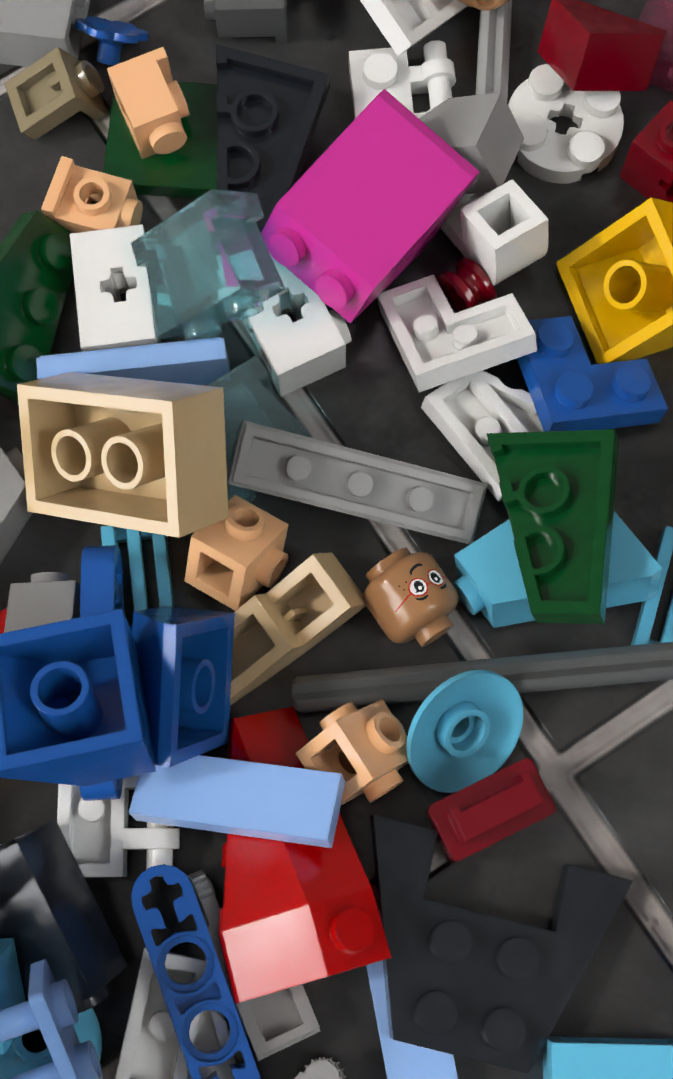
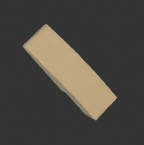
M332 552L312 554L267 593L254 595L234 612L230 705L302 656L366 606L363 594Z

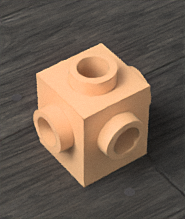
M234 495L228 501L229 517L227 519L195 531L191 536L184 581L236 611L252 598L263 585L268 588L272 587L282 575L288 561V554L283 552L289 524Z
M383 699L357 710L353 702L339 707L320 721L319 724L323 731L295 753L305 769L342 774L345 780V787L341 805L363 793L370 803L382 797L404 781L398 770L408 763L406 751L407 736L404 727L391 713Z

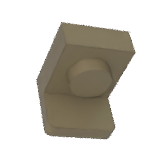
M59 47L4 83L20 132L34 140L40 138L79 111L97 121L108 115L101 95L104 91V84L97 70L88 61H80Z

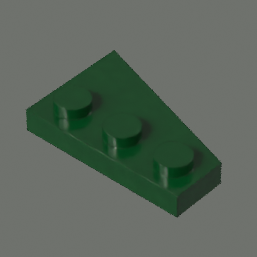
M38 210L21 214L0 244V395L17 404V384L38 380L36 358L50 355L73 274L70 234L72 232Z
M615 429L486 433L491 453L495 459L500 480L499 486L503 502L507 508L514 536L513 542L530 611L537 623L605 624L619 439Z

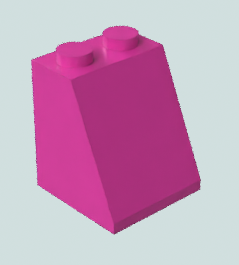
M384 89L278 201L257 243L267 250L279 264L285 266L314 291L326 305L333 308L351 324L428 247L480 172Z

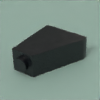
M53 819L0 843V939L14 938L26 1001H28L30 966L32 963L46 959L55 982L63 979L67 980L79 1014L103 1001L110 994L106 985L128 965L56 819Z

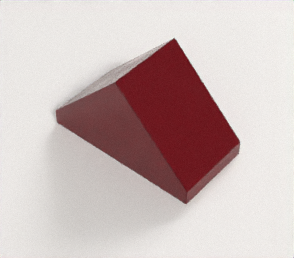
M551 0L537 53L573 91H646L650 86L668 30L581 0Z

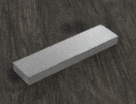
M245 420L240 422L227 475V484L469 545L474 542L488 484Z

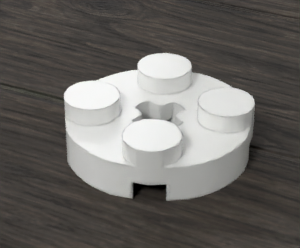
M549 64L537 66L532 70L529 78L516 88L508 103L524 136V140L517 153L518 164L527 173L538 179L559 184L580 181L583 174L591 173L597 168V172H599L612 160L622 136L624 116L620 107V92L573 91ZM566 116L571 118L578 128L570 127L566 135L555 132L556 123L550 119Z

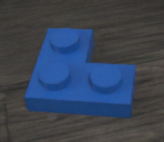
M572 316L528 320L536 333L537 351L519 357L517 361L543 431L603 430L660 423L668 407L647 358L591 365Z

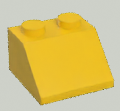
M651 197L556 262L597 364L636 360L673 347V203Z

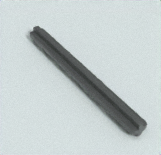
M673 642L297 676L292 681V701L294 708L300 713L336 710L349 702H353L356 708H363L383 699L386 705L424 702L429 694L443 682L455 675L471 670L496 672L509 680L515 686L518 693L673 679Z

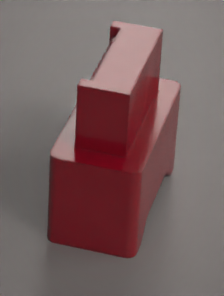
M525 758L433 803L427 809L426 817L431 828L438 832L437 840L447 860L455 863L554 814L556 806L533 761Z

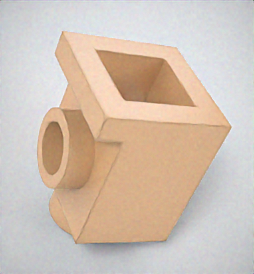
M164 47L107 68L116 101L141 158L144 159L154 154H168L181 148L187 140L181 118L188 116L189 110L176 80L173 81L168 56Z
M61 156L41 210L45 216L70 232L79 233L140 225L143 205L137 199L132 180L77 166L73 159Z

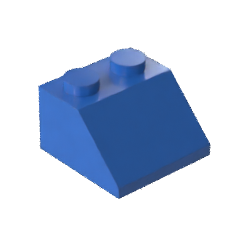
M166 606L133 611V623L130 629L137 646L156 765L172 767L228 743L235 613Z
M123 609L0 633V778L90 786L156 772L137 646Z

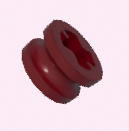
M467 257L456 262L455 273L445 271L438 277L439 286L447 301L457 312L497 298L495 288L487 274L477 263Z

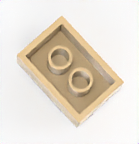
M76 372L17 384L28 512L177 538L229 517L223 387Z

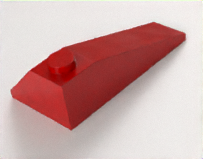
M294 707L233 718L229 723L228 759L305 769L295 753L308 743V739ZM340 813L332 848L227 834V842L223 844L222 868H225L223 908L219 909L218 936L235 1004L392 958L372 887Z

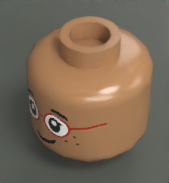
M407 547L402 548L381 560L366 574L365 577L369 584L363 593V600L384 633L393 643H407L416 638L420 646L425 647L440 638L454 626L448 615L457 607L459 595L429 553L417 552L411 554Z

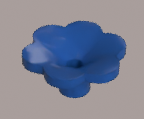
M88 16L86 19H75L74 27L76 29L87 32L88 35L99 40L96 60L103 64H119L122 45L138 43V41H148V31L138 29L135 25L127 22L110 21Z

